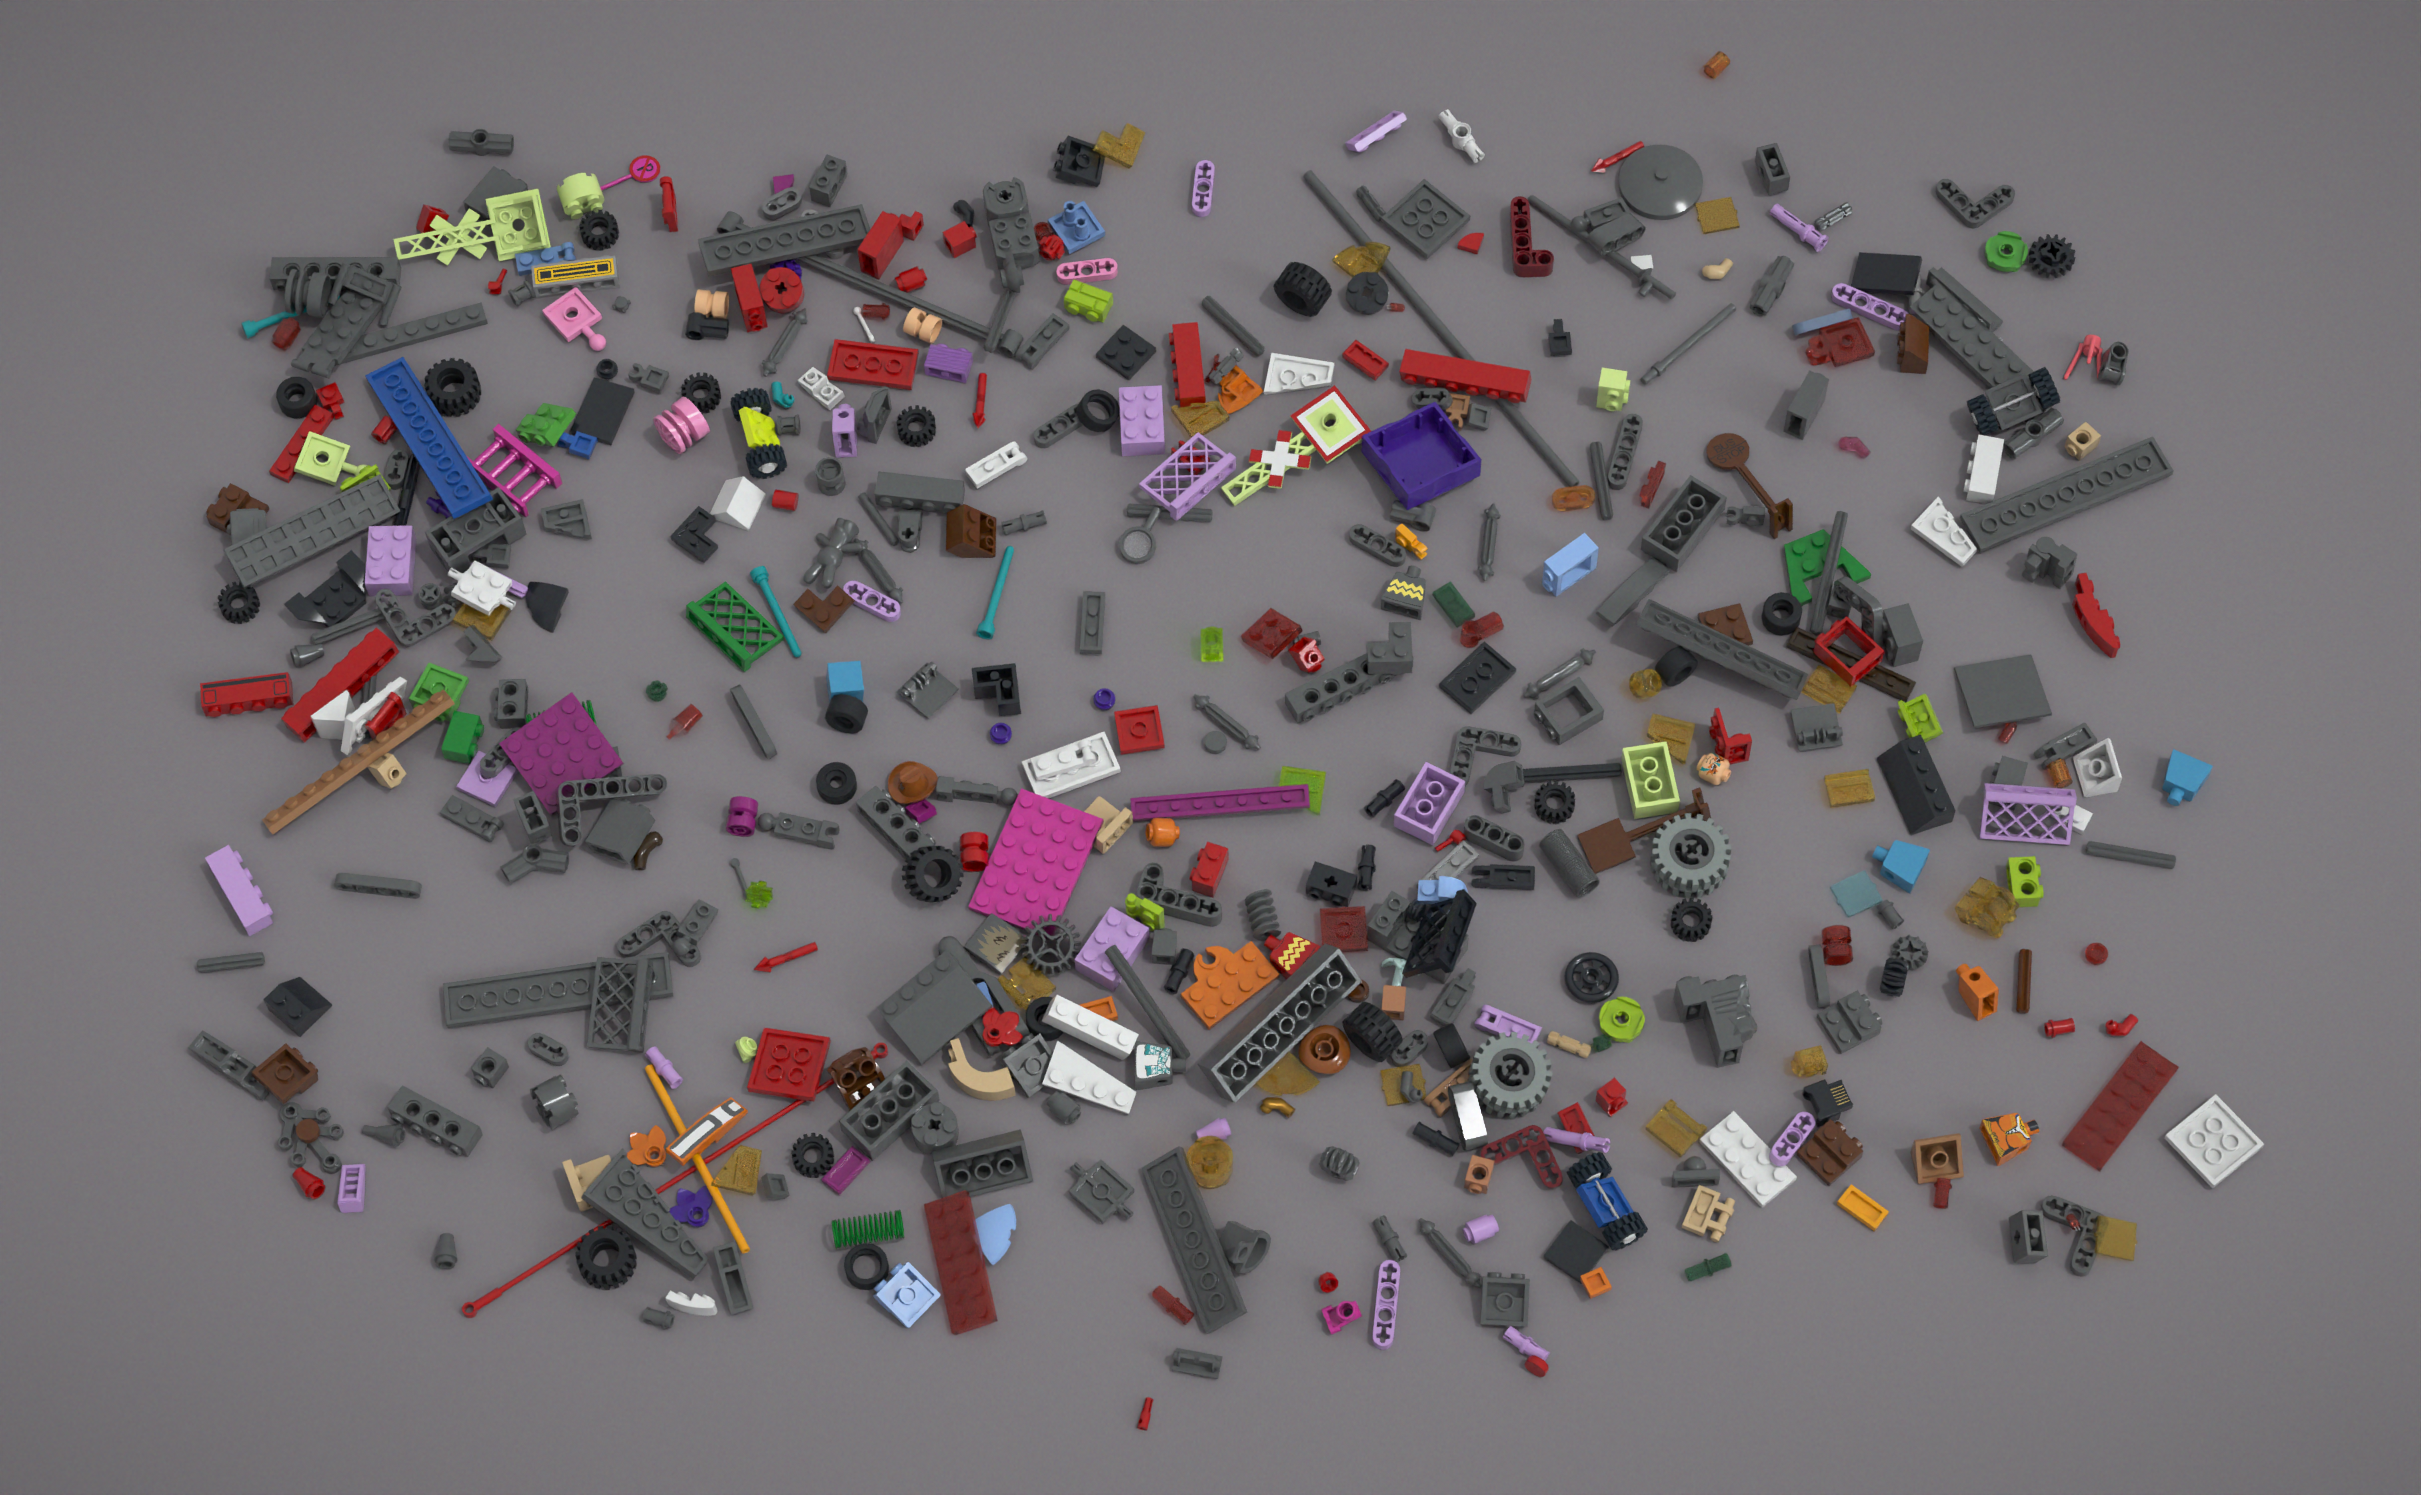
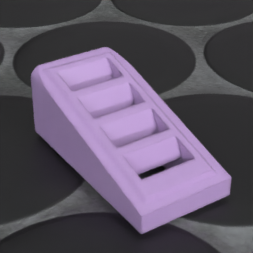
M365 1164L342 1165L338 1195V1206L342 1213L363 1212ZM350 1174H359L356 1177H347Z

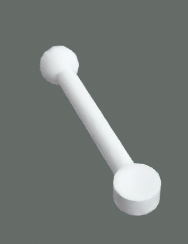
M855 307L853 313L858 316L870 343L875 342L861 315V308Z

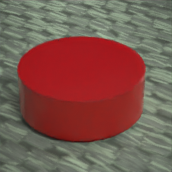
M1534 1355L1529 1356L1524 1364L1529 1372L1538 1377H1544L1549 1370L1548 1364L1540 1357Z

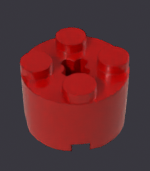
M778 267L770 269L764 275L760 283V294L770 310L786 314L801 305L804 299V287L799 276L794 271ZM785 287L787 291H783L782 294H779L778 289Z

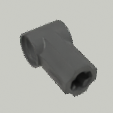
M1395 500L1392 505L1390 519L1412 524L1415 529L1420 531H1429L1436 508L1428 503H1422L1406 510L1399 500Z

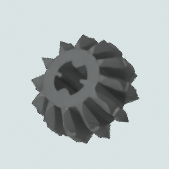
M1334 1146L1326 1147L1319 1163L1321 1169L1326 1171V1173L1345 1181L1353 1179L1354 1175L1357 1174L1360 1164L1358 1158L1353 1156V1154Z

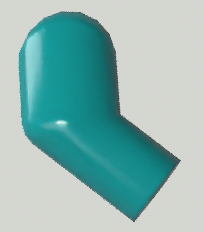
M773 382L771 384L773 401L783 408L791 407L795 400L794 396L783 394L782 383Z

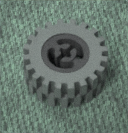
M1686 813L1682 820L1679 815L1674 816L1672 824L1669 820L1663 823V829L1659 828L1656 832V838L1654 837L1650 862H1652V873H1656L1655 880L1657 883L1663 881L1662 888L1668 891L1669 888H1672V895L1678 897L1679 892L1685 893L1684 898L1690 899L1692 893L1696 894V898H1701L1703 891H1706L1709 895L1713 893L1714 886L1719 888L1722 885L1723 879L1725 880L1729 868L1731 844H1728L1729 837L1727 833L1722 835L1723 827L1720 824L1714 827L1713 819L1708 818L1707 822L1703 821V815L1697 814V818L1694 819L1691 818V813ZM1702 848L1705 850L1707 856H1703L1701 854ZM1676 851L1681 853L1680 860L1675 853Z
M1505 1032L1499 1033L1496 1040L1494 1036H1491L1486 1044L1483 1042L1475 1053L1468 1073L1470 1075L1468 1082L1471 1081L1474 1085L1479 1106L1487 1105L1485 1112L1490 1115L1495 1110L1498 1112L1497 1117L1502 1119L1505 1113L1509 1114V1119H1515L1517 1113L1524 1117L1528 1114L1529 1110L1533 1112L1537 1109L1538 1104L1542 1103L1552 1078V1071H1549L1552 1065L1550 1059L1545 1060L1547 1052L1544 1048L1540 1051L1538 1050L1540 1043L1536 1040L1532 1044L1529 1043V1036L1523 1034L1522 1039L1517 1038V1032H1511L1509 1037H1506ZM1515 1062L1518 1063L1519 1065L1516 1068L1515 1073L1509 1077L1506 1085L1503 1084V1081L1505 1080L1507 1073L1509 1074L1515 1065ZM1495 1072L1499 1073V1079L1497 1078Z

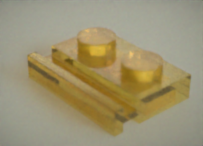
M1818 665L1807 684L1803 687L1802 693L1824 705L1834 703L1836 712L1841 713L1856 691L1857 685L1854 684L1850 687L1837 674Z
M1868 769L1824 776L1831 808L1875 801Z

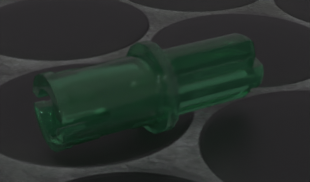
M1724 1253L1710 1260L1706 1258L1702 1263L1686 1268L1684 1271L1688 1281H1694L1707 1275L1711 1277L1713 1273L1729 1268L1732 1264L1728 1254Z

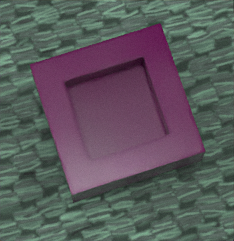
M926 799L905 807L906 814L910 818L915 819L918 824L937 815L936 808Z

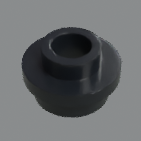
M611 359L601 360L596 368L598 376L606 380L614 378L618 373L617 364Z

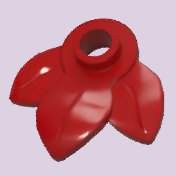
M992 1007L984 1014L982 1023L985 1028L982 1037L988 1046L996 1047L1000 1044L1011 1046L1022 1040V1034L1015 1030L1019 1023L1018 1013L1008 1011L1000 1015ZM990 1033H996L998 1036H992Z

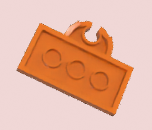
M1252 941L1234 954L1227 948L1210 946L1205 949L1207 955L1214 957L1215 962L1205 964L1202 960V955L1198 953L1193 965L1194 978L1197 982L1182 992L1181 998L1207 1029L1210 1030L1278 979L1280 974Z

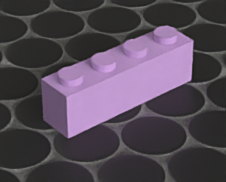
M227 845L205 857L212 873L249 936L273 924L270 917L273 912L267 902L262 903L260 898L263 895L257 885L252 886L250 881L253 877L247 867L245 869L241 867L240 863L243 860L237 850L233 852L230 846Z

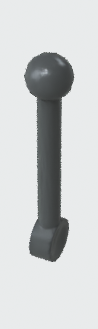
M733 858L731 866L737 872L744 890L743 896L749 899L752 896V892L747 888L739 868V860Z

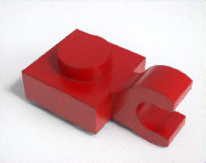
M336 382L317 389L316 393L323 408L326 410L331 408L336 420L344 417L340 404L345 402Z

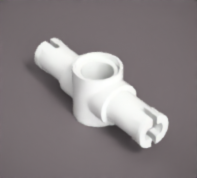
M1449 109L1445 110V113L1441 112L1438 118L1447 127L1448 133L1452 137L1453 146L1456 149L1467 152L1474 163H1477L1478 159L1481 161L1485 154L1476 145L1475 139L1471 135L1470 126L1457 121Z

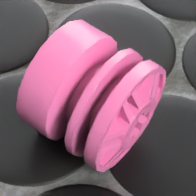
M681 397L671 405L672 413L664 410L661 413L662 415H657L653 419L661 438L678 454H682L686 450L685 447L690 448L692 446L691 438L699 441L710 432L709 426L701 412L686 397Z

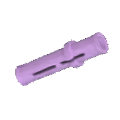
M1546 1127L1543 1132L1549 1135L1545 1136L1547 1142L1580 1147L1584 1151L1591 1149L1607 1153L1610 1149L1609 1145H1605V1143L1610 1144L1609 1138L1596 1137L1591 1133L1580 1134Z

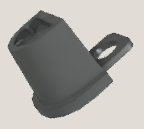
M1228 1221L1219 1241L1226 1258L1236 1267L1235 1271L1238 1273H1248L1254 1270L1265 1258L1270 1247L1271 1238L1263 1230H1253L1236 1221Z

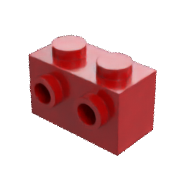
M1207 842L1205 848L1200 849L1197 861H1199L1197 868L1193 867L1189 878L1192 881V891L1214 898L1229 860L1228 848Z

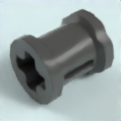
M527 280L523 282V285L514 290H508L509 296L516 306H519L521 302L530 297H536L532 286Z
M795 415V417L785 418L777 416L778 434L782 435L783 432H796L800 434V416Z

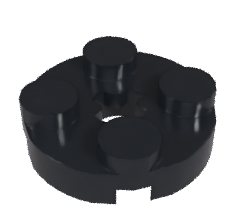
M1361 272L1355 275L1348 283L1346 290L1347 302L1353 310L1364 315L1375 314L1387 302L1388 286L1378 273ZM1365 288L1372 290L1371 298L1362 296L1361 293L1364 292Z

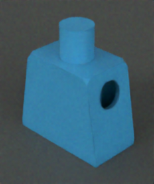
M2173 749L2162 786L2164 791L2170 793L2167 802L2171 805L2179 806L2182 799L2192 801L2208 779L2213 766Z
M1895 840L1890 850L1877 845L1872 858L1883 862L1880 871L1881 876L1911 894L1928 859L1930 849Z

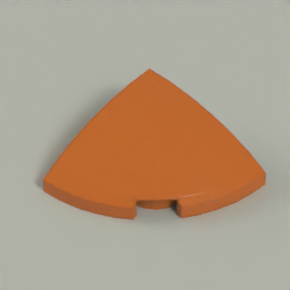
M1235 365L1225 377L1222 376L1223 379L1219 382L1220 386H1222L1221 395L1218 393V399L1223 409L1230 414L1248 405L1263 390L1242 369Z

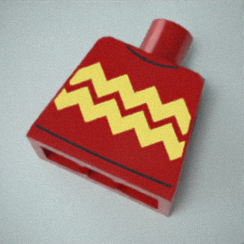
M1291 932L1286 933L1281 941L1270 935L1264 943V946L1272 951L1270 963L1286 980L1321 948L1318 944Z

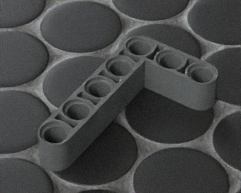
M661 774L573 780L559 784L556 788L560 841L566 846L577 845L582 839L579 801L656 795L665 791L667 787L666 778ZM653 778H657L661 782V788L658 791L652 789L650 785ZM631 780L638 782L639 789L637 792L630 791L628 784ZM608 782L616 784V793L610 794L607 792L606 785ZM587 783L592 784L595 788L592 796H588L584 792V786ZM565 785L570 786L573 791L572 796L569 798L564 797L561 792ZM567 807L573 809L575 813L572 820H567L563 815ZM568 830H573L576 833V840L574 842L567 841L565 834Z

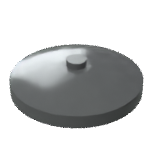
M1660 144L1643 147L1632 153L1625 160L1620 170L1619 191L1621 197L1631 210L1649 219L1670 220L1678 218L1689 212L1697 204L1702 193L1703 176L1699 165L1687 152L1674 146Z

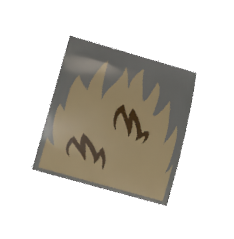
M991 913L963 948L978 961H984L1000 975L1022 949L1021 944L1028 941L1021 938L1023 934Z

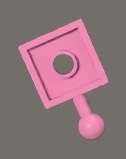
M577 287L542 310L543 315L568 342L584 333L589 339V345L593 350L600 351L606 346L604 336L595 334L590 328L602 319V315ZM571 311L578 313L573 318L567 317V314Z

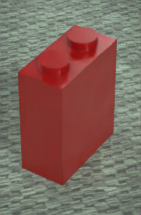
M882 211L857 249L861 272L878 280L904 242L901 219L897 215Z

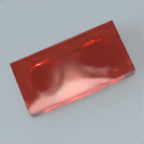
M1658 460L1655 468L1651 467L1647 477L1649 482L1647 485L1644 484L1639 496L1642 497L1641 506L1650 508L1665 475L1666 463Z

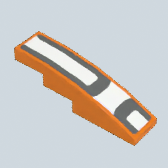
M730 1097L685 1130L666 1148V1153L684 1166L696 1153L700 1155L713 1141L717 1143L748 1113V1110Z

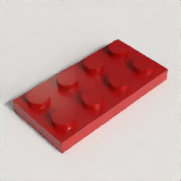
M835 339L827 378L833 381L912 390L919 350Z

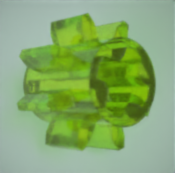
M760 880L758 883L751 882V886L745 890L747 898L745 901L751 902L752 908L759 909L760 906L767 908L768 903L773 900V888L766 887L767 882Z

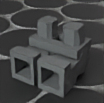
M2041 537L2037 540L2036 545L2032 544L2029 548L2028 556L2024 563L2026 569L2023 571L2022 576L2033 583L2038 576L2043 579L2048 574L2054 579L2053 585L2061 589L2073 575L2077 553L2063 544L2059 547L2050 537Z

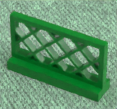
M726 581L696 603L691 601L686 605V618L743 672L751 668V663L784 640V636ZM725 590L731 595V600L718 599V595ZM705 604H715L714 611H705L701 607ZM717 604L730 605V612H717ZM733 606H742L746 609L745 613H732ZM716 617L729 618V625H719L716 622ZM732 618L745 619V626L731 625ZM747 619L757 620L760 623V627H748ZM731 631L744 632V639H734L731 636ZM746 632L760 633L759 640L746 639ZM762 633H770L775 638L771 641L762 640ZM746 645L759 646V650L751 655L745 647Z

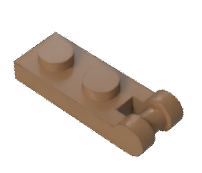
M1471 1058L1424 1099L1428 1106H1432L1435 1109V1113L1439 1117H1442L1451 1108L1448 1086L1468 1082L1470 1076L1468 1073L1473 1061ZM1441 1095L1446 1099L1443 1103L1438 1100Z

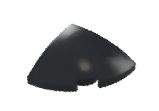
M529 582L526 593L527 607L530 608L534 621L551 633L554 632L561 617L560 610L569 594L568 588L543 582Z

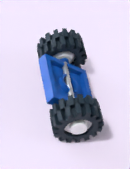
M1595 1152L1591 1156L1589 1154L1586 1158L1580 1159L1578 1163H1574L1567 1171V1175L1598 1228L1605 1227L1602 1233L1613 1251L1620 1248L1623 1249L1625 1246L1631 1245L1632 1242L1638 1241V1238H1642L1648 1228L1639 1213L1632 1210L1613 1177L1606 1178L1611 1173L1612 1168L1604 1154Z

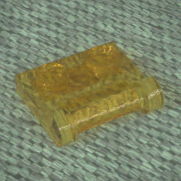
M1670 1099L1646 1125L1645 1130L1681 1158L1706 1132L1707 1127L1703 1123L1699 1124L1677 1107V1103L1674 1100ZM1672 1113L1692 1129V1134L1671 1119L1668 1114Z

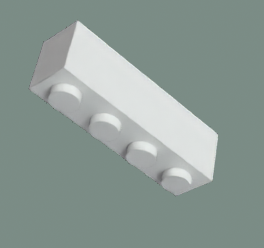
M1056 995L1050 1001L1042 1019L1043 1022L1121 1060L1130 1055L1139 1035L1059 995Z

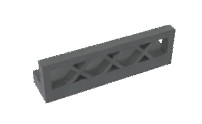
M1934 267L1929 270L1926 284L1930 288L1940 282L1992 332L2002 325V319L1942 267L1939 270H1936Z

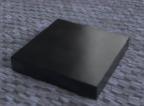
M1570 1220L1544 1254L1543 1258L1582 1284L1580 1276L1594 1269L1609 1246Z

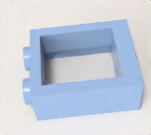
M1583 533L1544 561L1542 584L1548 592H1552L1556 597L1597 567L1599 547L1586 533Z

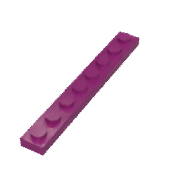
M1308 784L1130 798L1133 822L1148 821L1153 818L1174 819L1310 808Z

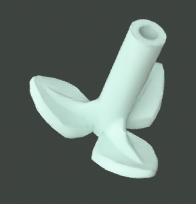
M1388 958L1382 962L1381 967L1392 965L1396 967L1392 986H1401L1402 972L1407 960Z

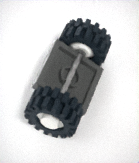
M2046 367L2029 373L2030 383L2024 373L1985 390L1987 398L1982 394L1967 401L1969 412L1980 435L1985 436L1998 430L1997 421L2001 430H2004L2042 413L2037 399L2043 409L2060 403L2057 388Z

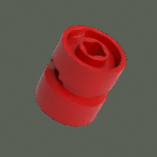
M967 832L960 836V851H962L960 853V863L963 866L962 870L980 872L984 871L986 866H989V855L987 853L989 850L988 835L982 832Z

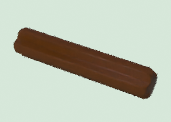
M2029 949L2020 950L2018 964L2016 1010L2018 1013L2024 1014L2028 1013L2030 1009L2032 951Z

